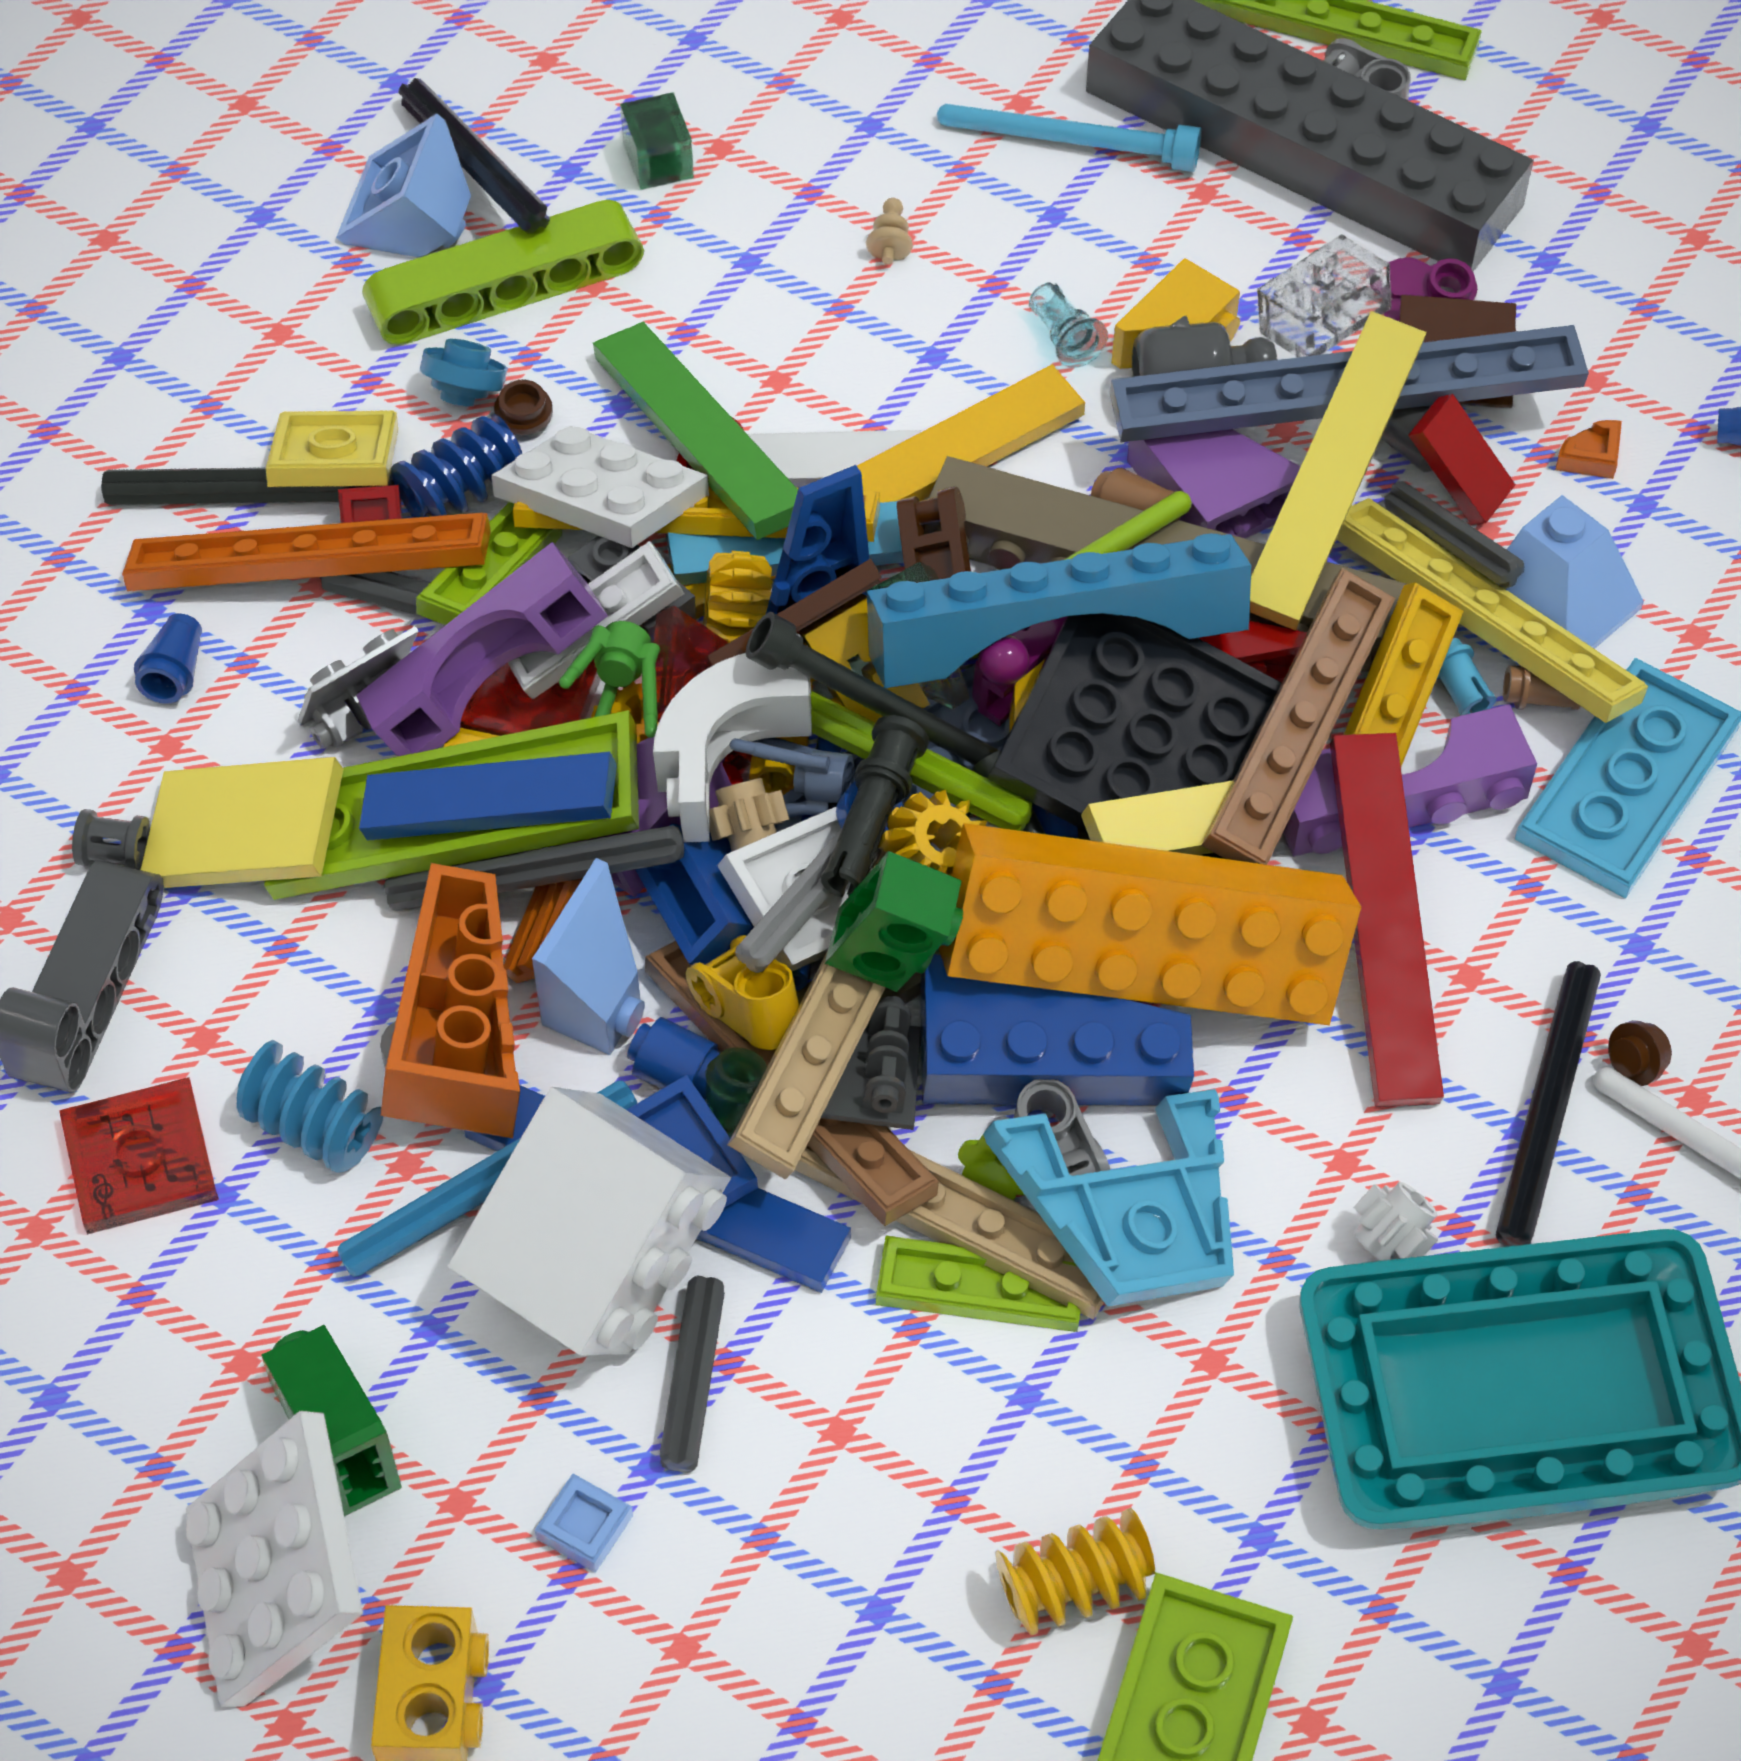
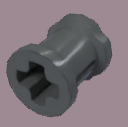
M91 809L81 810L74 826L72 838V854L75 864L88 866L92 861L102 860L141 870L150 832L149 818L136 815L132 821L98 817L97 812ZM103 838L119 839L121 844L104 842Z

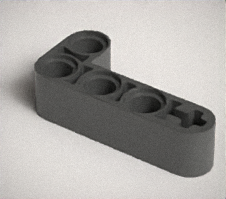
M96 860L90 866L33 991L11 987L3 993L0 999V1059L9 1077L70 1093L76 1092L80 1088L159 913L164 888L163 878L160 874L102 860Z

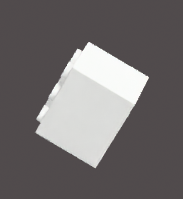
M551 1086L447 1267L580 1356L630 1354L632 1349H639L652 1334L658 1321V1315L654 1311L666 1290L674 1289L688 1272L692 1263V1255L688 1252L700 1231H706L712 1227L721 1215L727 1201V1197L722 1193L732 1177L602 1094Z

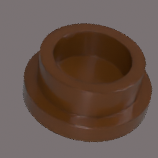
M526 379L515 380L506 384L501 389L494 403V414L504 420L513 434L530 435L541 431L551 421L553 416L552 400L538 383Z
M1631 1020L1618 1025L1609 1037L1608 1053L1613 1068L1640 1086L1657 1081L1670 1064L1672 1049L1669 1039L1664 1031L1655 1024Z

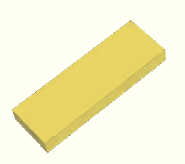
M1233 781L1091 803L1087 805L1081 817L1091 841L1193 855L1214 853L1203 847L1202 843Z

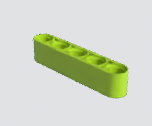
M601 200L549 216L550 221L547 227H539L535 233H526L520 226L384 268L375 272L366 280L362 287V296L383 340L392 345H403L623 275L640 263L644 255V247L622 205L615 200Z

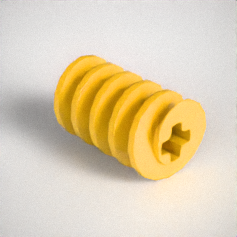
M1132 1508L1122 1511L1120 1529L1108 1516L1095 1520L1093 1537L1080 1524L1068 1528L1066 1546L1054 1533L1042 1536L1040 1556L1028 1542L1018 1543L1014 1547L1013 1565L1000 1550L995 1551L999 1577L1014 1616L1021 1621L1030 1635L1038 1634L1039 1611L1042 1610L1047 1611L1057 1627L1065 1625L1066 1603L1070 1601L1074 1602L1084 1618L1093 1616V1594L1098 1592L1111 1610L1120 1607L1119 1586L1127 1584L1138 1601L1146 1599V1577L1155 1574L1154 1556L1148 1535L1138 1514Z

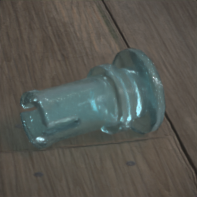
M1052 282L1041 284L1033 291L1029 298V307L1050 330L1049 337L1055 346V353L1059 362L1068 368H1079L1096 359L1104 350L1108 341V330L1103 322L1096 318H1091L1082 309H1076L1057 283L1053 285Z

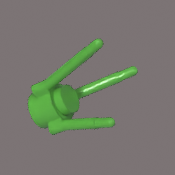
M629 621L611 622L606 627L595 626L588 644L560 678V686L565 689L569 688L594 659L598 676L605 682L594 716L597 717L610 714L618 688L630 685L642 674L645 735L650 738L655 737L658 720L656 661L660 652L659 645L651 643V638L646 630Z

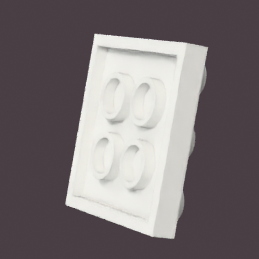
M299 1411L185 1508L187 1516L186 1535L192 1545L198 1579L197 1599L199 1606L203 1610L210 1648L209 1668L215 1677L220 1706L245 1707L363 1615L324 1413Z

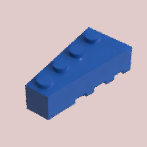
M937 954L933 955L928 968L921 974L922 1104L1017 1105L1019 1094L1023 1088L1037 1079L1058 1080L1065 1084L1074 1094L1078 1105L1157 1106L1165 1096L1189 1093L1194 1079L1191 1015L1126 999L947 976L941 955Z

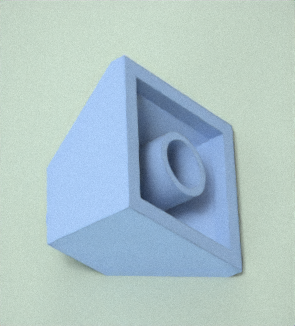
M438 114L433 115L368 157L336 238L345 245L418 258L427 255L440 246L447 248L458 240L466 226V221L463 217L471 199V193L446 121Z
M1564 495L1558 497L1523 526L1507 548L1509 552L1523 560L1525 568L1524 572L1517 578L1516 584L1504 589L1594 649L1642 609L1644 600L1609 530Z
M595 858L533 956L532 963L542 1025L611 1055L622 1035L629 1037L638 1027L644 1012L645 1003L643 1000H640L638 971L608 863Z

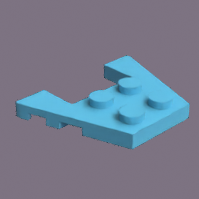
M1216 1089L1165 1096L1156 1106V1114L1175 1159L1171 1161L1071 1176L1067 1170L1046 1113L993 1121L983 1133L988 1146L1107 1307L1223 1287L1234 1276L1228 1198L1221 1197L1219 1167L1224 1163L1223 1140L1216 1139L1215 1116L1220 1112L1219 1096Z

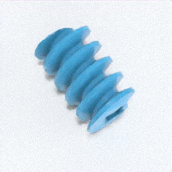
M273 1039L266 1042L255 1053L239 1080L236 1108L240 1117L251 1123L259 1122L261 1129L269 1134H280L284 1143L294 1148L302 1147L306 1156L314 1160L323 1159L325 1166L334 1172L341 1173L350 1170L362 1160L378 1135L384 1117L380 1116L381 1106L375 1107L365 1114L368 1104V1093L357 1089L351 1092L344 1100L347 1090V1082L336 1076L323 1087L326 1077L323 1067L314 1064L308 1067L302 1074L304 1067V1057L302 1055L292 1052L281 1061L283 1045Z

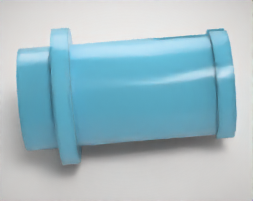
M1453 638L1437 679H1441L1457 706L1460 716L1470 714L1469 710L1475 713L1491 709L1497 699L1494 693L1489 690L1472 661L1475 654L1470 645L1462 644L1460 639Z

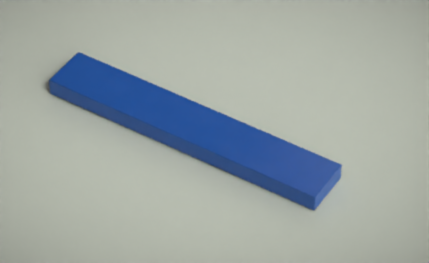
M519 1085L520 1096L513 1138L464 1130L465 1138L492 1150L499 1151L522 1137L545 1096ZM757 1188L725 1207L712 1227L706 1231L701 1230L696 1239L822 1293L851 1240V1227Z

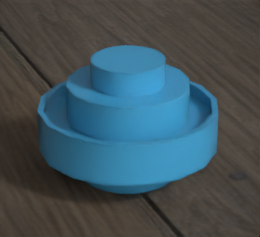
M451 338L446 339L444 348L430 347L423 350L419 371L432 378L431 385L441 391V400L454 405L472 407L475 404V399L487 398L489 391H501L505 385L508 368L503 363L490 358L491 348L476 342Z

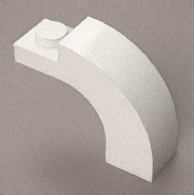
M743 653L704 670L689 681L671 700L657 726L653 757L658 792H667L668 816L680 817L683 843L709 842L710 782L718 764L733 751L730 748L731 740L737 738L752 742L764 738L812 736L811 681L809 676L792 667H789L787 670L779 667L769 670L748 659L746 653Z

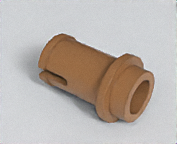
M1521 665L1507 666L1503 679L1504 702L1514 703L1515 708L1520 710L1525 709L1527 704L1571 708V710L1580 709V705Z

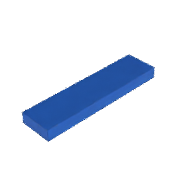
M599 752L367 775L359 829L368 841L611 818L617 763L611 752Z

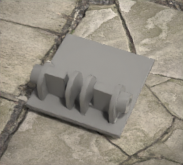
M416 626L399 636L394 629L388 630L363 647V651L366 654L347 666L344 665L342 660H337L325 666L310 678L313 686L309 687L304 695L305 700L297 722L301 726L311 719L315 720L316 725L310 728V732L321 749L330 745L337 749L345 742L363 732L361 725L366 730L371 729L370 723L356 695L409 654L419 632Z

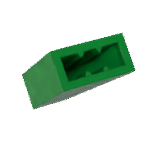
M325 1324L311 1331L300 1330L290 1333L281 1338L274 1345L273 1349L261 1354L270 1384L288 1420L299 1411L324 1413L344 1517L402 1488L387 1431Z

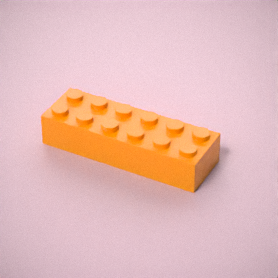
M963 823L952 871V877L962 880L956 907L963 910V918L959 931L951 945H941L938 949L949 977L1330 1026L1361 905L1343 875Z

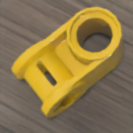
M741 935L731 941L730 950L706 965L699 962L687 968L686 981L697 1003L708 1015L720 1019L754 1047L766 1050L777 1049L799 1007L792 971L787 965L774 959L763 972L755 973L750 971L746 964L740 962L736 957V947L746 937Z

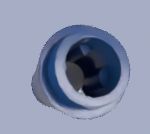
M183 613L170 615L166 623L135 661L133 667L135 685L146 698L158 703L169 704L178 701L192 689L200 636L202 634V627L195 618Z

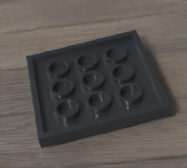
M1105 613L1067 616L987 779L1087 832L1081 814L1088 804L1233 781L1282 683L1199 638L1188 639L1166 626L1138 617ZM1215 853L1200 855L1214 858H1222L1221 856Z

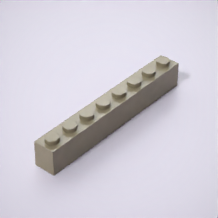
M950 456L946 457L929 496V499L937 497L938 490L954 486L959 488L965 506L966 518L964 526L969 559L994 566L998 570L1009 569L1022 562L1041 564L1064 560L1144 511ZM1174 520L1127 550L1134 549L1136 546L1144 543L1163 545L1194 540L1197 536L1203 534L1227 535V533ZM940 521L926 524L924 535L941 531ZM1232 535L1251 564L1252 576L1266 544ZM1326 562L1297 627L1298 631L1308 632L1334 578L1341 568L1348 570L1396 598L1360 671L1369 672L1403 586L1406 583ZM1249 613L1250 621L1288 628L1273 621H1270L1268 619H1265L1263 617H1260L1258 615H1255L1253 613Z

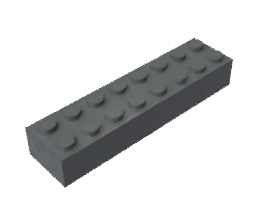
M1127 0L1089 44L1086 79L1087 93L1164 130H1177L1179 124L1201 127V148L1438 262L1443 259H1457L1466 263L1474 272L1524 207L1534 159L1194 0Z

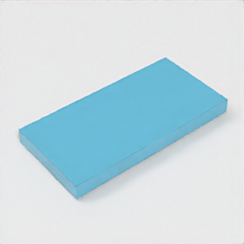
M1636 657L1627 668V671L1649 686L1643 702L1607 723L1594 716L1518 826L1515 835L1516 841L1625 899L1741 726V711Z

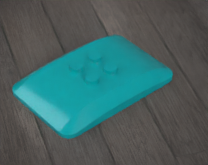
M1657 1229L1332 1266L1312 1273L1306 1278L1301 1288L1299 1309L1338 1497L1344 1513L1360 1526L1367 1529L1382 1530L1506 1520L1642 1503L1727 1489L1741 1484V1382L1706 1255L1701 1245L1687 1233L1676 1229Z

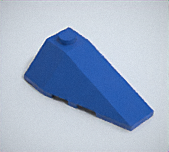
M856 465L798 488L766 614L769 612L774 614L782 612L869 560L862 474Z

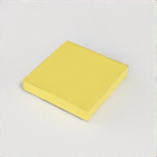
M394 410L282 411L279 414L266 465L267 486H388L399 431L397 412H394Z

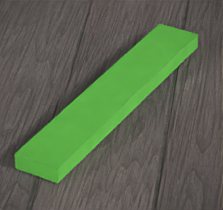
M644 321L592 342L595 359L695 471L708 475V486L756 540L789 526L798 489Z

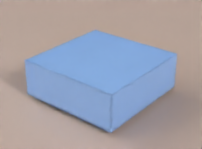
M572 1473L535 1528L536 1540L596 1573L632 1519V1506Z

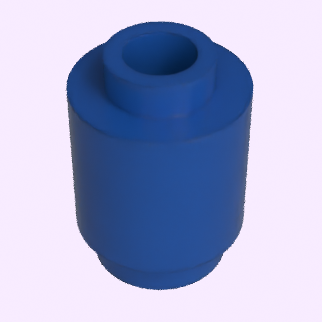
M664 1017L658 1018L652 1026L643 1023L635 1033L627 1052V1058L634 1061L632 1068L633 1076L659 1089H663L687 1075L707 1104L720 1087L730 1060L728 1056L718 1052L717 1043Z

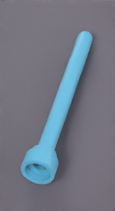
M943 104L937 110V119L944 126L1162 156V162L1171 163L1173 170L1195 172L1199 158L1202 135L1201 127L1179 124L1177 130L1166 129L1165 134L955 104Z

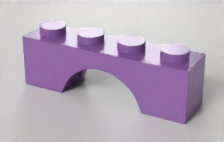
M551 542L356 696L372 730L397 757L438 749L459 733L461 718L467 703L480 685L496 670L515 658L532 652L547 651L559 655L608 615L588 583L556 545Z
M1510 704L1451 718L1442 754L1428 766L1418 771L1402 774L1409 828L1431 822L1434 824H1447L1460 818L1463 814L1487 808L1495 810L1507 809L1516 805L1521 800L1528 799L1537 768V761ZM1330 748L1322 750L1283 831L1293 857L1311 852L1326 854L1342 847Z

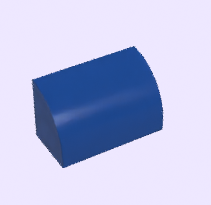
M671 824V825H670V826L673 825V826L678 827V828L680 829V831H681V834H682L681 825H678V824ZM710 830L709 842H684L685 853L684 857L674 863L635 869L690 965L699 962L706 965L730 950V943L733 939L741 935L747 936L754 928L717 866L726 854L732 852L730 843L727 838L712 841Z

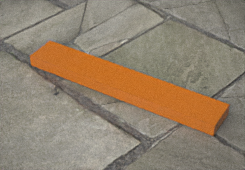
M482 512L141 538L133 540L122 575L127 591L484 565L491 528L488 514Z

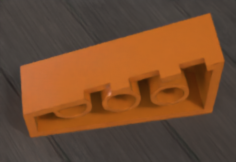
M435 863L430 865L385 1068L380 1116L513 1138L520 1086L518 1072L515 1069V1042L513 1025L510 1023L507 999L508 980L507 971L504 969L503 938L495 874Z

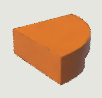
M1597 421L1592 423L1591 428L1583 430L1572 437L1569 436L1560 448L1555 470L1614 479L1618 464L1622 421Z

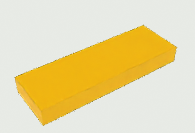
M1416 582L1403 586L1343 735L1396 733L1400 765L1402 767L1463 615V610Z

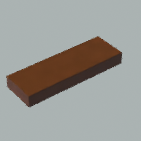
M870 558L776 615L793 623L796 626V632L877 585L880 583L879 579L882 576ZM753 629L706 656L704 659L709 668L733 656L746 653L747 642Z

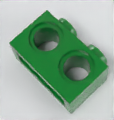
M888 851L838 908L825 964L897 992L915 972L923 974L926 971L934 952L941 945L949 946L954 941L963 918V910L956 907L962 880Z

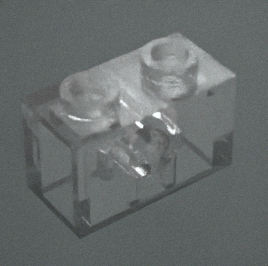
M1343 234L1337 236L1257 288L1260 334L1295 357L1325 353L1364 327L1371 311L1382 315L1391 309L1390 263Z

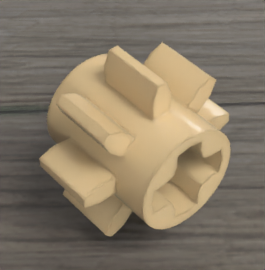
M762 778L716 790L719 806L710 809L709 830L712 841L728 838L732 852L776 833V824L790 820L782 790L766 793Z

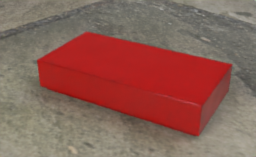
M1453 394L1438 397L1408 435L1472 526L1487 523L1516 485Z

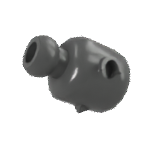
M1183 316L1171 325L1147 328L1138 334L1133 344L1132 374L1135 377L1277 360V353L1274 342L1262 337L1248 339L1243 345L1231 346L1228 333L1221 323L1204 322L1190 324L1187 316Z

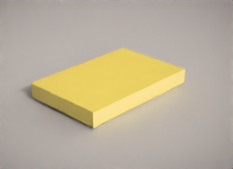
M335 757L164 771L141 870L160 874L163 878L164 888L321 877L344 770Z

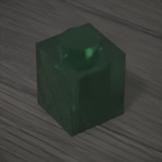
M674 92L621 103L620 114L623 145L640 190L694 178L692 139Z

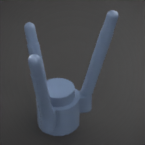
M776 737L759 739L752 742L737 738L730 741V748L733 751L795 766L794 791L795 793L805 794L807 801L785 804L789 818L805 815L816 816L831 809V804H837L840 797L853 784L854 760L851 754L821 751Z

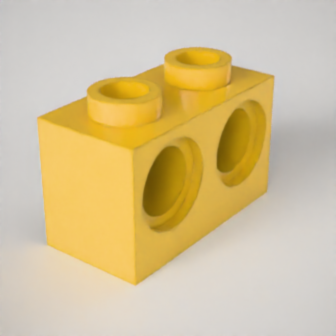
M385 1605L371 1749L376 1761H467L468 1748L481 1747L483 1704L472 1702L475 1677L487 1676L489 1634L478 1633L472 1607ZM444 1643L454 1648L451 1656L442 1663L429 1665L418 1660L423 1650L430 1645ZM440 1713L448 1718L445 1726L433 1735L422 1736L411 1731L416 1720L425 1714Z

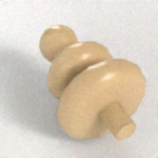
M895 197L884 201L882 206L884 214L875 219L873 223L874 230L868 234L865 242L868 252L873 257L882 259V262L887 265L892 264L893 260L906 258L913 248L912 238L907 234L909 231L908 222L901 216L903 203Z

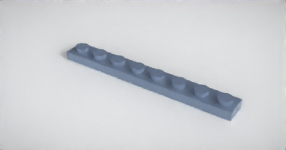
M1575 325L1423 342L1394 410L1433 405L1438 397L1453 394L1458 402L1584 387L1589 372ZM1353 351L1111 379L1109 394L1120 442L1323 418Z

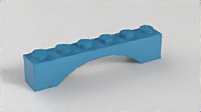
M1209 533L1199 535L1194 540L1163 545L1144 543L1131 550L1105 554L1086 552L1067 560L1041 564L1022 562L1014 565L1012 568L983 573L959 572L950 578L919 583L900 581L891 584L887 588L867 591L869 657L884 688L946 679L969 658L999 639L1031 625L1066 616L1105 613L1138 617L1166 626L1188 639L1249 630L1251 564L1231 534L1219 535Z

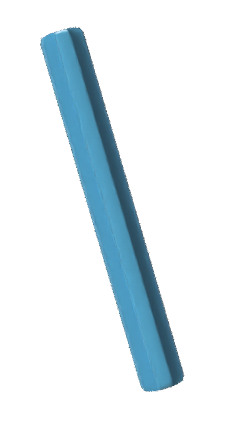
M623 1080L616 1081L597 1092L625 1110L638 1103L631 1089ZM521 1138L342 1242L338 1246L337 1251L349 1274L353 1277L361 1276L484 1203Z

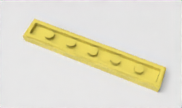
M1370 312L1252 573L1250 613L1295 631L1297 630L1423 345L1427 332L1376 312Z
M1370 498L1351 506L1336 539L1337 541L1396 581L1406 584L1416 582L1463 610L1464 612L1459 624L1591 714L1607 723L1643 702L1649 686L1602 653L1484 576Z

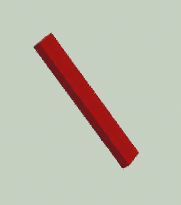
M1396 733L1333 735L1330 742L1346 880L1361 905L1354 933V944L1375 1107L1440 1104L1444 1098L1397 735Z

